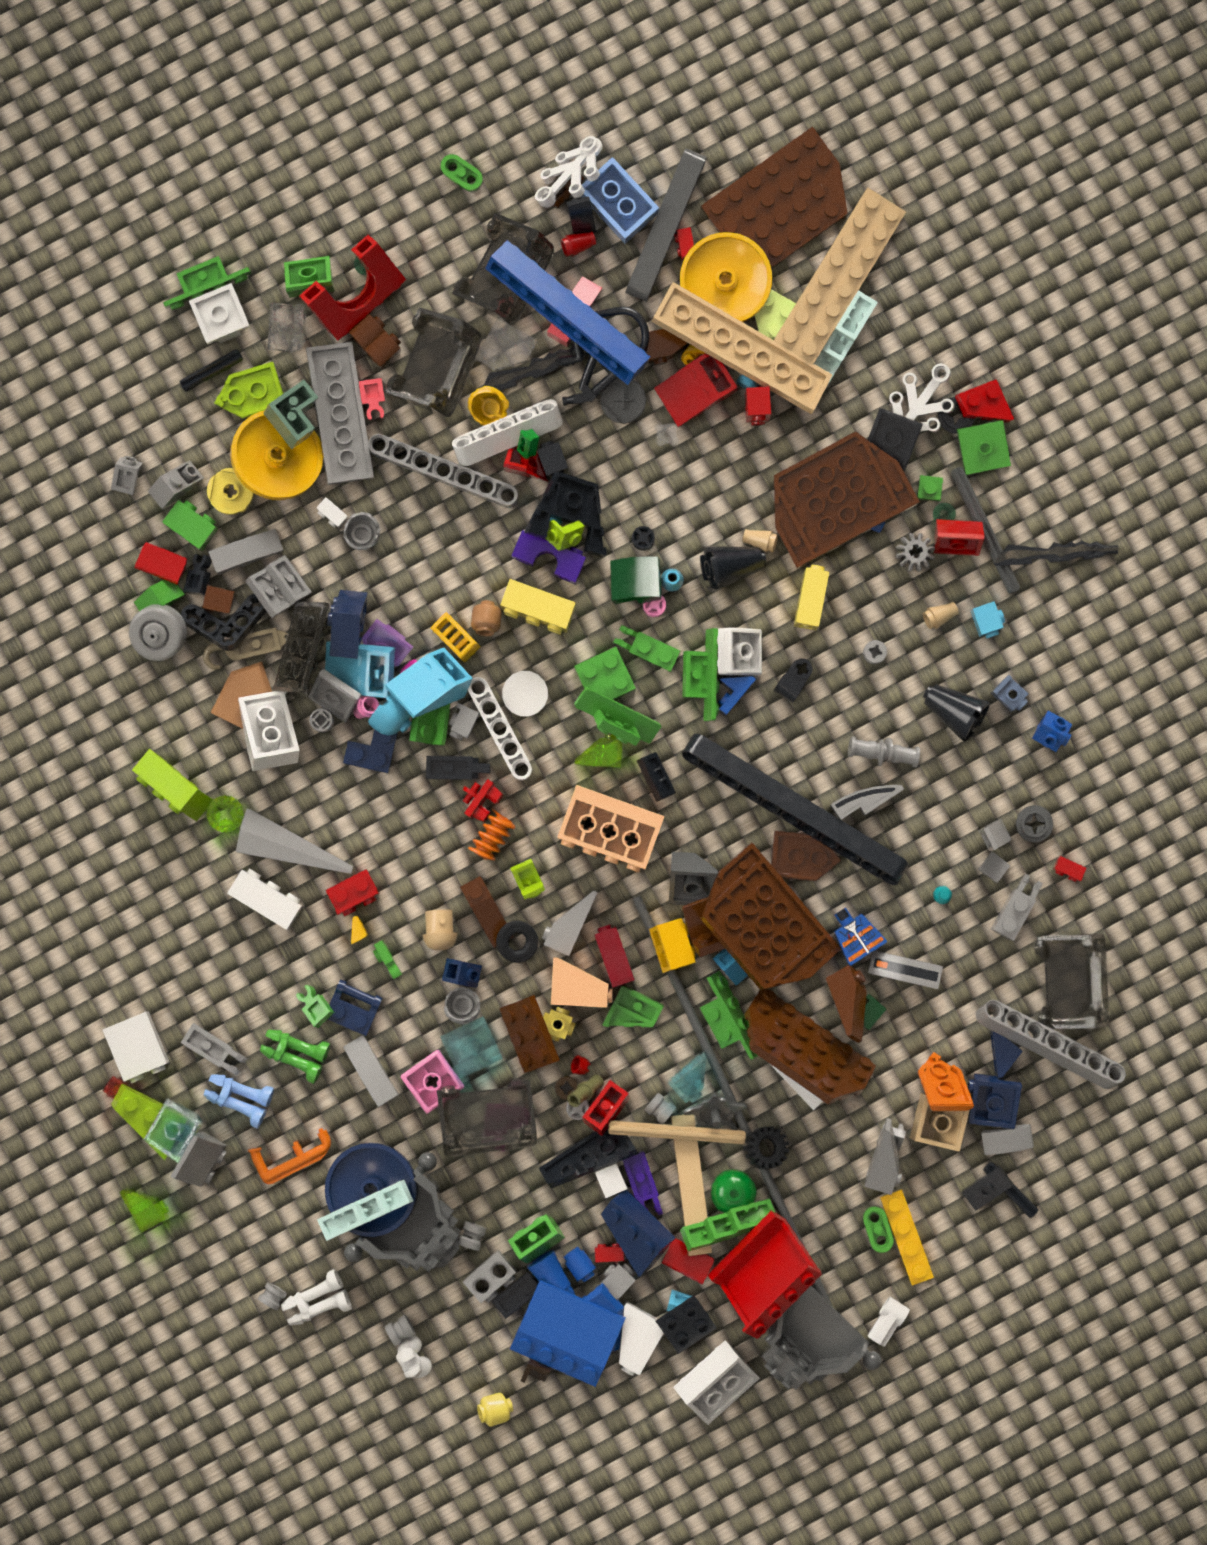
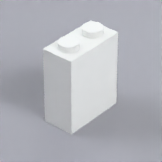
M149 1011L103 1029L123 1081L130 1079V1082L134 1083L144 1079V1073L151 1071L152 1074H156L165 1070L164 1065L170 1063Z

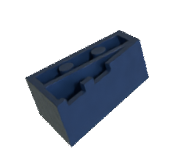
M340 590L338 597H334L327 621V626H331L330 656L358 659V647L361 643L359 634L363 632L368 592Z
M627 1190L613 1198L601 1213L602 1218L638 1277L655 1265L676 1238Z

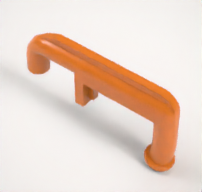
M319 1129L317 1135L322 1144L305 1153L298 1140L293 1142L294 1146L292 1148L296 1157L268 1170L262 1158L261 1147L248 1149L262 1181L266 1184H273L321 1160L331 1147V1139L327 1130Z

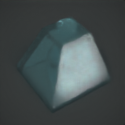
M703 1051L667 1081L685 1103L689 1100L691 1103H694L703 1095L700 1092L704 1088L706 1055Z

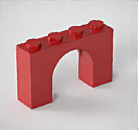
M369 235L351 249L365 267L367 274L366 284L357 297L346 302L335 301L317 281L299 295L337 341L346 336L356 324L364 320L374 308L381 305L393 291L399 289L401 284L406 281V278L381 246Z

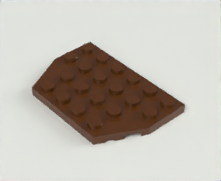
M813 126L701 205V209L719 233H737L748 237L758 244L766 254L771 268L777 266L848 214L840 163Z
M856 431L774 475L775 528L797 568L920 502L899 462Z
M753 843L747 845L718 871V876L714 880L701 920L760 990L809 979L841 950L840 946Z
M759 989L745 1012V1019L749 1021L747 1033L750 1038V1050L826 1104L835 1103L836 1100H845L853 1094L854 1096L860 1095L865 1089L876 1065L869 1058L853 1050L849 1044L843 1043L836 1038L830 1031L816 1024L812 1018L796 1010L792 1004L786 1003L776 996L773 991Z

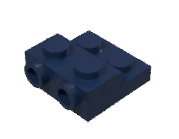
M974 1073L973 1080L969 1079L967 1086L974 1107L969 1111L968 1123L1015 1129L1022 1089L1021 1082L998 1080L997 1076Z

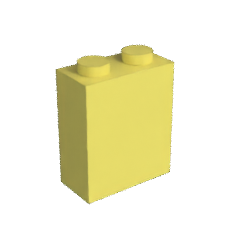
M811 565L810 568L806 567L804 571L794 627L815 631L819 627L829 572L824 571L825 567Z

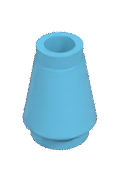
M668 569L661 575V585L664 589L673 592L682 587L684 580L680 571ZM674 574L677 580L671 582L668 580V576Z

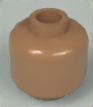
M488 600L474 606L472 609L471 627L476 631V634L480 636H493L495 632H498L501 627V609L494 602Z

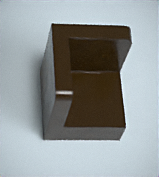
M530 1358L522 1375L521 1382L525 1383L528 1375L545 1382L551 1367Z

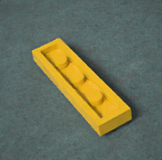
M902 1189L892 1192L891 1195L880 1196L911 1285L913 1286L934 1278Z

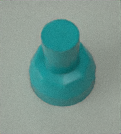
M939 886L934 890L933 898L939 904H946L951 900L952 892L946 886Z

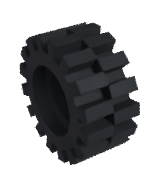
M766 1126L749 1133V1138L745 1140L747 1146L744 1147V1151L748 1152L745 1157L746 1159H751L749 1163L751 1165L755 1164V1168H762V1170L776 1168V1166L783 1164L782 1161L787 1159L785 1154L789 1153V1149H786L789 1141L785 1142L786 1135H781L780 1129ZM763 1139L770 1140L774 1145V1152L770 1157H765L760 1153L759 1144Z

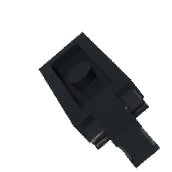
M426 756V779L473 780L478 779V773H491V764L479 763V758H473V756Z

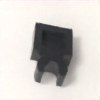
M198 554L194 555V569H188L183 592L205 595L211 573L207 572L212 563L211 557L203 555V557Z

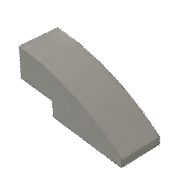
M276 529L208 552L216 573L220 575L280 553L284 549Z
M998 819L978 830L989 851L995 850L1012 840L1002 819Z
M364 1035L344 1046L353 1066L378 1107L399 1094Z

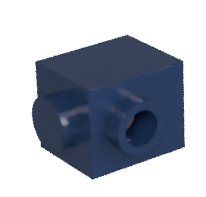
M447 958L442 981L477 988L482 965Z

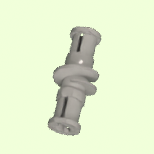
M852 736L848 745V757L855 755L866 757L867 759H878V766H882L884 760H886L887 762L891 761L897 764H911L912 767L916 768L920 759V747L913 749L902 747L901 745H893L891 738H886L884 742L881 739L877 743L871 740H857L856 737Z

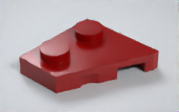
M997 379L955 396L965 418L975 419L978 417L989 421L996 419L1004 420L1005 423L1014 420Z

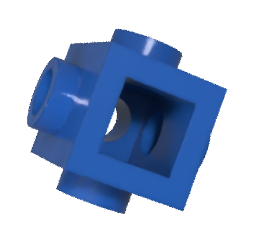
M1048 710L1038 724L1032 739L1041 743L1044 747L1057 752L1061 745L1066 746L1072 735L1068 733L1072 724Z

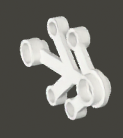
M589 136L581 142L580 148L568 152H560L555 158L559 166L542 171L540 176L545 184H550L555 181L556 176H561L551 187L545 186L536 192L535 199L540 206L545 208L553 206L556 201L555 195L570 178L571 186L569 187V192L574 198L581 197L585 192L581 185V166L585 161H587V168L584 170V175L588 181L598 179L600 172L596 168V156L602 150V143L599 139Z
M940 363L933 367V378L919 398H917L916 392L917 376L910 372L903 376L910 409L905 417L915 420L920 415L942 411L944 413H951L954 410V403L950 399H943L941 402L926 405L939 385L950 379L951 370L947 365ZM940 370L946 371L944 378H939L938 373ZM908 376L914 377L913 383L907 384L906 379ZM895 391L890 394L889 401L893 405V412L904 416L902 410L904 396L900 392ZM895 395H900L901 397L898 403L893 402ZM945 402L951 403L949 410H944L943 405ZM930 418L927 422H921L923 426L920 432L928 430L937 432L941 428V423L937 418ZM932 421L937 422V427L935 429L930 428V423Z

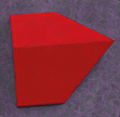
M518 445L508 449L503 465L505 472L548 482L537 452L535 456L525 459L517 451Z

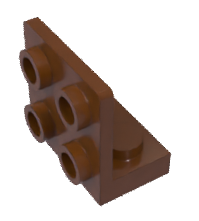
M708 897L682 907L691 946L700 957L725 949L701 920Z

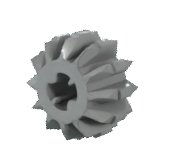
M910 533V542L907 538L902 537L901 542L905 546H896L897 550L903 552L896 554V559L904 558L900 566L903 567L908 563L907 570L909 572L912 571L914 565L917 572L921 571V564L928 568L930 564L926 559H934V556L928 552L934 551L935 547L926 546L931 541L930 538H927L924 542L921 541L922 533H919L917 540H915L914 534ZM913 547H917L916 550L919 549L921 551L917 558H914V555L911 556L909 553Z

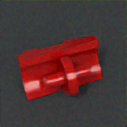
M487 779L478 794L476 792L481 787L478 783L475 782L471 789L464 786L462 790L467 795L463 802L469 804L472 798H474L464 814L471 819L475 818L485 823L491 812L482 805L486 799L497 805L503 794L489 779Z

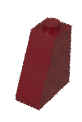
M610 924L597 928L598 933L594 935L612 987L635 980L617 928H611Z

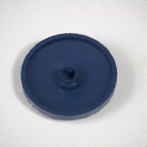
M363 1143L353 1146L341 1153L328 1171L325 1181V1199L328 1209L332 1213L399 1181L405 1180L413 1202L349 1231L364 1237H377L391 1233L402 1226L414 1210L418 1196V1184L413 1180L416 1176L413 1173L414 1170L404 1155L388 1145Z

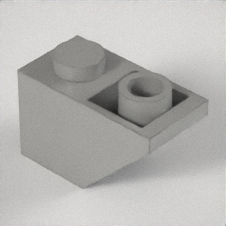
M189 460L160 476L148 490V493L163 509L180 499L201 482L204 477Z

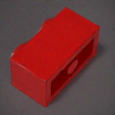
M691 227L677 229L676 234H674L675 243L678 242L679 245L677 255L678 257L681 256V260L685 259L689 250L694 246Z
M1058 856L1053 867L1056 874L1062 877L1066 875L1073 882L1081 881L1087 869L1062 856Z
M605 1243L595 1246V1262L624 1261V1252L618 1243H612V1246H606Z

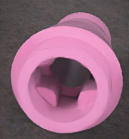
M362 696L354 708V716L358 719L371 717L379 706L378 700L375 697Z

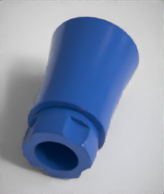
M555 1250L542 1254L527 1265L528 1270L538 1281L542 1280L575 1295L573 1288L570 1286L571 1283L558 1261Z

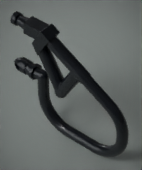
M615 307L595 311L602 318L627 315L635 319L640 326L642 336L639 347L646 352L650 339L649 329L646 320L638 311L629 307ZM573 341L575 355L570 354V356L559 357L555 362L562 360V363L556 365L560 367L573 366L575 363L582 362L584 360L582 348ZM590 355L578 386L582 393L562 397L563 405L593 402L598 398L597 395L618 377L599 362L608 375L593 388H590L589 383L597 360Z

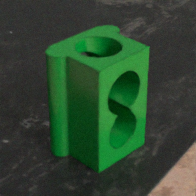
M533 429L521 430L517 451L525 459L535 456L537 452L539 436Z

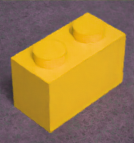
M682 918L649 929L662 973L696 963L695 950L690 945L687 927L683 923Z

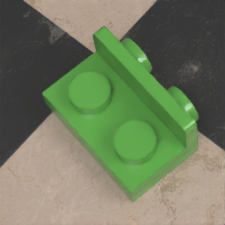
M450 704L418 717H412L409 741L445 745Z

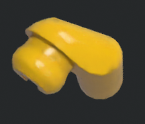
M689 344L682 353L681 361L684 365H688L698 358L700 354H705V352Z

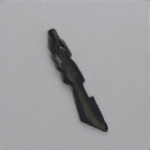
M574 346L568 350L559 349L555 353L549 352L544 358H532L530 365L527 367L491 372L483 387L490 386L502 391L517 386L515 381L531 376L536 379L551 373L560 367L556 364L562 363V360L555 362L556 359L561 356H570V354L575 355ZM582 348L584 358L590 355Z
M1071 541L1066 545L1053 542L1048 549L1008 544L993 564L995 566L1032 564L1034 559H1047L1050 563L1070 561L1083 557V560L1100 558L1104 555L1118 554V545L1106 546L1097 541L1091 544L1084 541L1078 543Z

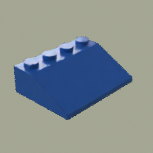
M540 1280L515 1334L510 1350L596 1387L626 1317Z

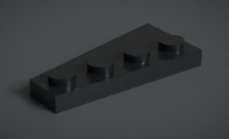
M608 1129L601 1136L595 1131L541 1166L539 1170L552 1189L639 1153L629 1136L609 1134Z

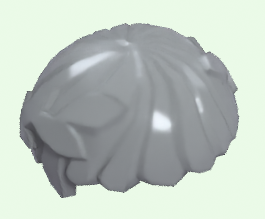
M366 512L351 515L344 528V538L351 548L360 551L367 550L377 543L380 535V526L376 518Z
M456 988L446 996L444 1012L455 1023L465 1024L472 1022L480 1012L479 997L470 988Z

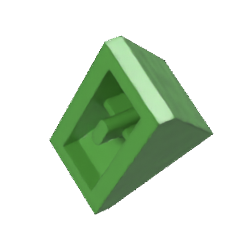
M162 580L150 586L134 601V604L139 611L152 604L170 606L185 594L178 584Z

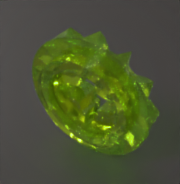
M219 796L212 800L207 808L209 824L220 832H232L240 826L244 818L241 803L232 796ZM232 806L229 814L231 815L233 821L224 818L219 822L222 814L218 807L227 810Z

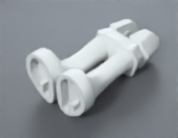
M335 1269L327 1272L326 1280L321 1284L302 1293L297 1292L294 1296L290 1295L281 1304L283 1311L292 1309L296 1305L300 1310L299 1314L297 1313L287 1319L289 1325L304 1324V1321H311L313 1317L330 1309L339 1308L343 1312L352 1309L349 1295L345 1289L309 1306L308 1302L343 1288V1282Z
M417 1336L406 1337L398 1346L396 1359L401 1365L406 1378L416 1379L425 1377L432 1368L429 1358L418 1356L417 1354L422 1347V1342Z

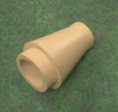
M745 530L743 543L758 547L765 553L775 551L778 535L773 534V531Z
M954 602L927 608V611L923 612V619L929 629H938L951 618L958 615L959 610Z

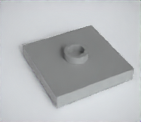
M323 668L318 674L308 697L346 723L351 717L361 694Z

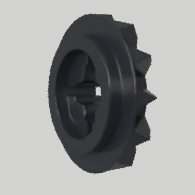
M949 398L955 406L951 413H954L958 406L959 414L963 416L956 398ZM945 402L943 405L944 410H949L951 407L950 402ZM938 412L941 426L952 434H958L957 429L970 427L974 422L973 418H959L956 425H954L953 417L947 415L950 413Z

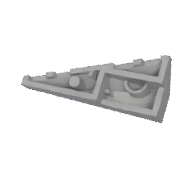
M246 808L239 832L236 852L352 874V865L255 811Z

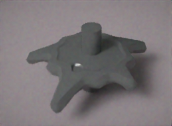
M713 1093L709 1099L703 1100L699 1105L684 1109L683 1114L695 1115L696 1122L700 1124V1127L718 1129L721 1126H729L732 1130H738L732 1118L737 1111L746 1109L747 1105L745 1103L730 1102L727 1098L718 1097Z

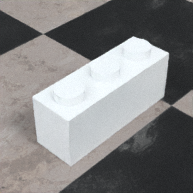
M250 868L248 871L241 870L227 894L284 929L289 930L303 907L299 904L301 899L291 893H288L286 896L279 892L281 887L271 881H268L267 884L259 879L261 875Z

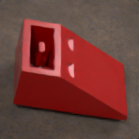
M705 353L659 384L654 390L677 427H680L737 392L738 387L724 364Z

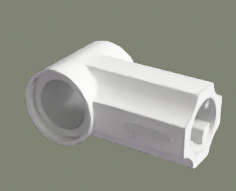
M889 1297L883 1304L879 1312L880 1316L867 1336L885 1347L897 1326L900 1327L906 1319L910 1309Z

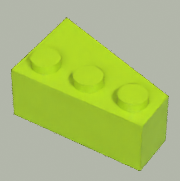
M151 749L145 753L132 769L138 775L136 780L146 788L148 785L154 788L152 793L161 801L164 799L170 802L168 807L178 815L182 812L197 822L214 801Z
M121 1084L111 1103L114 1110L165 1160L187 1120L184 1114L124 1084Z

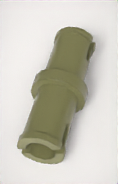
M593 1075L588 1081L581 1082L577 1089L567 1097L568 1103L573 1107H578L583 1101L590 1100L595 1092L604 1085L603 1079L599 1075Z

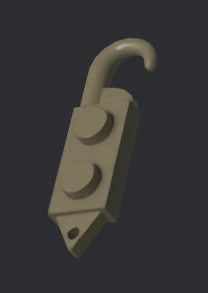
M276 627L248 634L236 649L232 651L225 650L231 660L240 661L282 651V647L294 636L279 631ZM214 643L205 648L203 661L210 669L219 670L221 665L213 664L210 656L213 652L223 649Z

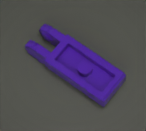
M644 1151L622 1160L635 1198L645 1208L644 1201L653 1198L656 1213L658 1215L663 1214L657 1197L659 1194Z

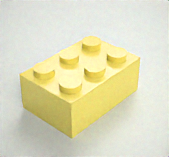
M510 579L500 606L506 616L515 619L518 616L524 617L528 624L539 627L541 623L548 626V631L561 635L562 631L567 633L576 608V602Z

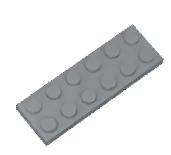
M352 342L306 348L312 390L318 396L315 402V410L327 485L373 479L374 475Z

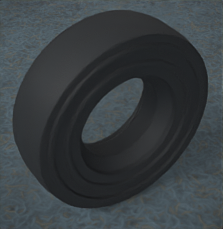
M511 921L499 930L496 938L497 949L503 958L510 962H525L535 954L538 948L537 933L526 922ZM521 933L525 936L526 943L522 949L513 950L510 948L509 939L513 934Z

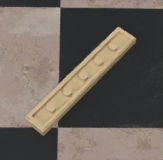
M692 1114L670 1116L671 1125L696 1127L695 1117ZM673 1139L684 1226L703 1222L708 1218L698 1141ZM711 1245L689 1251L688 1256L712 1253Z

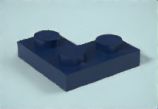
M374 730L371 746L348 741L343 763L389 774L398 733L387 736Z

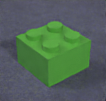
M617 647L574 666L583 688L588 687L612 700H616L636 690Z

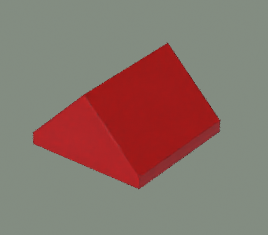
M936 519L935 550L933 553L980 555L984 542L983 522Z

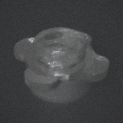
M675 423L657 424L655 427L658 437L656 444L660 447L664 446V444L676 445L679 441L676 437L677 425Z

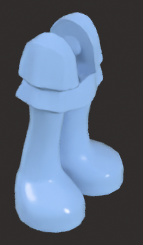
M212 1074L209 1081L217 1086H222L221 1093L218 1094L215 1091L205 1089L203 1096L211 1103H217L220 1107L224 1106L243 1113L250 1118V1125L258 1129L266 1115L267 1109L233 1098L231 1094L233 1092L251 1099L264 1107H268L274 1093V1088L265 1086L262 1089H255L234 1081L233 1078H226V1075Z

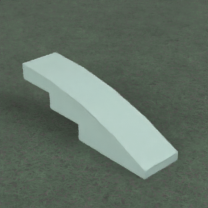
M858 290L814 364L831 373L833 377L878 302Z
M402 1180L317 1219L326 1241L413 1202V1198L405 1180Z

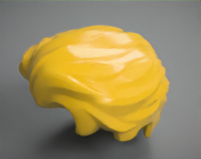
M484 386L476 389L468 398L470 414L476 422L483 426L507 416L509 401L501 391L494 387Z

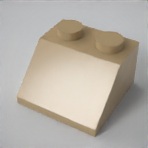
M920 1093L910 1138L917 1142L960 1152L970 1110L932 1111L926 1095Z

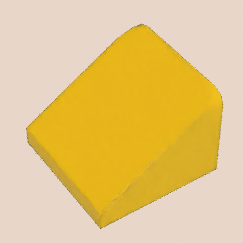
M359 916L353 917L351 944L368 937V933Z

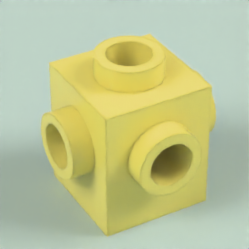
M557 1007L556 1010L551 1009L550 1014L545 1012L543 1018L552 1040L559 1042L560 1038L565 1039L566 1035H572L576 1023L572 1022L573 1017L569 1016L570 1011ZM560 1020L563 1024L562 1028L556 1029L553 1025L554 1021Z

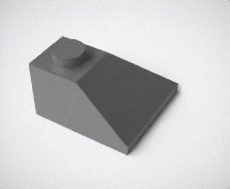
M672 852L669 904L687 905L709 897L714 880L718 876V870L696 853Z

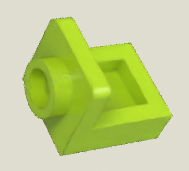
M551 520L545 539L558 551L579 544L585 526L578 520L562 527L555 520Z
M532 859L510 868L524 899L535 898L545 891Z

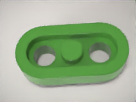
M450 154L441 161L443 175L464 190L474 192L482 186L483 178L481 172L461 157ZM454 164L457 166V169L450 171L448 167ZM474 177L476 181L473 184H469L467 179Z
M871 1206L865 1210L863 1222L871 1247L877 1252L884 1253L892 1248L893 1236L884 1210L878 1206ZM874 1213L879 1216L876 1222L870 1220V1216ZM879 1236L885 1237V1242L883 1244L877 1243V1238Z

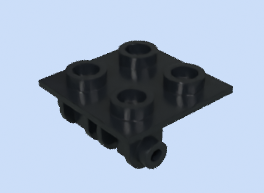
M695 1295L656 1320V1323L678 1354L717 1329Z

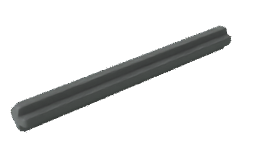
M963 467L953 469L951 475L973 521L983 522L984 543L993 562L999 563L1007 560L1005 554H1001L1003 550ZM1010 565L996 566L1008 593L1012 594L1018 591L1020 585Z

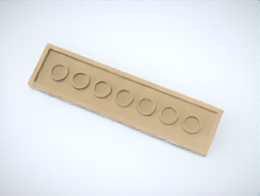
M867 187L774 338V341L813 365L906 211Z
M674 282L670 285L651 320L656 325L763 387L770 386V391L810 414L815 410L832 377L831 373L815 364L812 365L781 344Z

